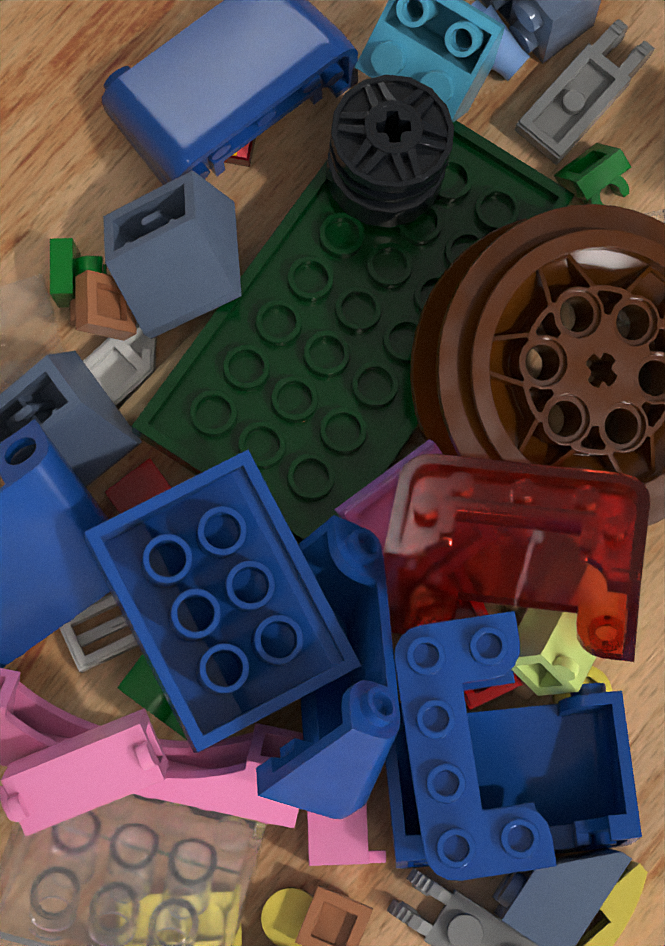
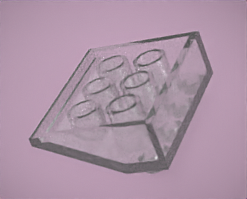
M136 794L127 795L29 836H25L20 823L14 821L0 862V946H234L256 874L266 824L160 799L145 798Z

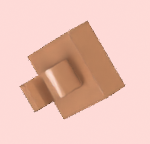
M86 270L75 277V299H72L69 303L70 325L76 326L77 331L123 341L137 334L136 319L112 275Z
M318 885L295 943L302 946H359L373 908Z

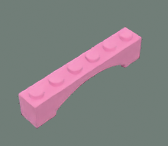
M0 668V765L8 767L9 763L100 726L74 716L32 692L20 682L21 672ZM255 723L252 733L225 738L198 753L192 751L188 741L158 739L168 761L165 781L132 794L197 807L205 811H215L257 820L265 824L294 828L299 808L258 796L256 768L271 757L280 758V748L294 738L303 740V733Z

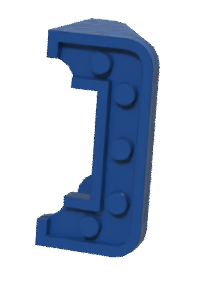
M223 0L132 68L124 66L112 73L104 83L106 90L102 96V105L107 115L162 185L191 170L206 179L211 169L217 177L225 171L224 161L307 99H310L313 104L323 99L322 88L328 87L337 98L358 82V69L355 68L358 62V51L343 32L308 0Z
M333 515L298 545L361 666L301 698L303 740L294 738L280 748V758H269L256 768L258 796L332 819H344L365 806L399 731L400 711L385 565L381 543L370 530Z
M604 683L582 684L579 692L570 693L571 697L560 700L558 704L467 713L482 810L535 802L536 811L541 814L549 825L555 854L631 845L642 838L622 691L606 692ZM399 703L400 728L385 760L395 867L397 869L429 867L423 850L401 703Z

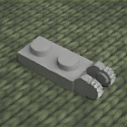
M620 19L616 20L593 45L588 44L516 124L515 131L556 165L560 163L629 86L631 79L642 68L655 49L648 42L643 41L631 51L620 67H617L606 58L612 49L621 43L627 32L628 26Z
M414 867L406 878L412 883V887L424 895H431L445 904L434 923L432 924L418 915L417 910L403 901L398 902L393 899L387 908V911L424 935L423 940L431 946H538L454 889L453 892H450Z

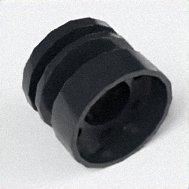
M382 75L363 80L344 94L333 114L326 180L332 198L349 216L367 225L390 228L413 222L433 205L441 191L445 169L451 155L454 125L447 105L432 88L411 77ZM389 137H393V142H389Z

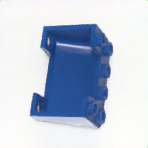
M36 419L0 443V477L5 485L0 487V668H4L13 660L25 654L30 648L111 592L84 541L85 531L109 519ZM29 445H36L34 453L26 461L16 465L10 464L11 459L20 449Z
M515 611L419 625L403 634L395 647L394 662L424 855L429 867L437 875L447 880L463 881L557 866L549 825L541 814L536 811L535 802L482 810L464 691L515 683L514 673L511 669L515 666L520 655V639Z

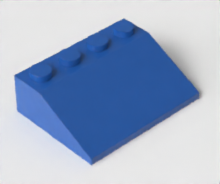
M249 450L84 532V541L194 753L212 746L361 666Z

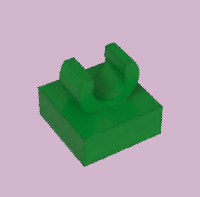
M595 143L558 171L554 177L559 185L574 193V197L581 198L583 204L604 205L601 202L600 193L607 185L610 186L611 191L615 195L626 197L629 194V186L621 175L630 169L631 165L620 148Z
M73 238L50 239V295L59 308L70 307V301L75 299V277L86 270L107 274V266L103 264L102 256L81 257V253Z

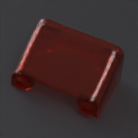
M422 454L412 458L403 466L399 475L383 551L391 632L405 634L409 629L419 625L454 620L458 600L577 613V640L584 650L593 656L603 659L634 662L650 514V494L643 482L634 476L623 473L444 454Z

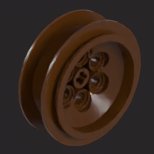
M584 204L553 209L504 225L486 234L470 245L450 264L432 289L421 312L411 352L410 379L415 414L425 442L430 439L436 443L476 504L487 513L526 529L594 537L620 535L640 530L665 518V223L638 211L612 205ZM564 301L568 302L575 311V324L571 330H568L561 322L560 310ZM620 310L626 313L630 321V330L625 338L619 333L616 325ZM531 349L538 352L542 360V369L536 379L529 374L526 368V357ZM587 361H591V362H592V364L590 365V367H588L587 365H585ZM643 365L648 368L651 374V385L646 393L641 389L638 380L639 371ZM590 375L594 377L592 382L588 381ZM555 404L559 406L564 415V424L557 434L552 431L548 422L549 412ZM610 412L616 416L619 425L618 434L612 441L608 438L604 427L605 420Z

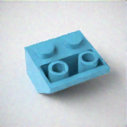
M388 0L355 68L371 78L382 75L411 77L432 88L447 105L452 122H455L469 111L491 71L505 25L464 0Z

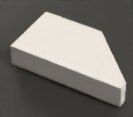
M137 321L136 335L125 341L108 337L83 360L118 409L156 369L157 336L150 339L144 335Z

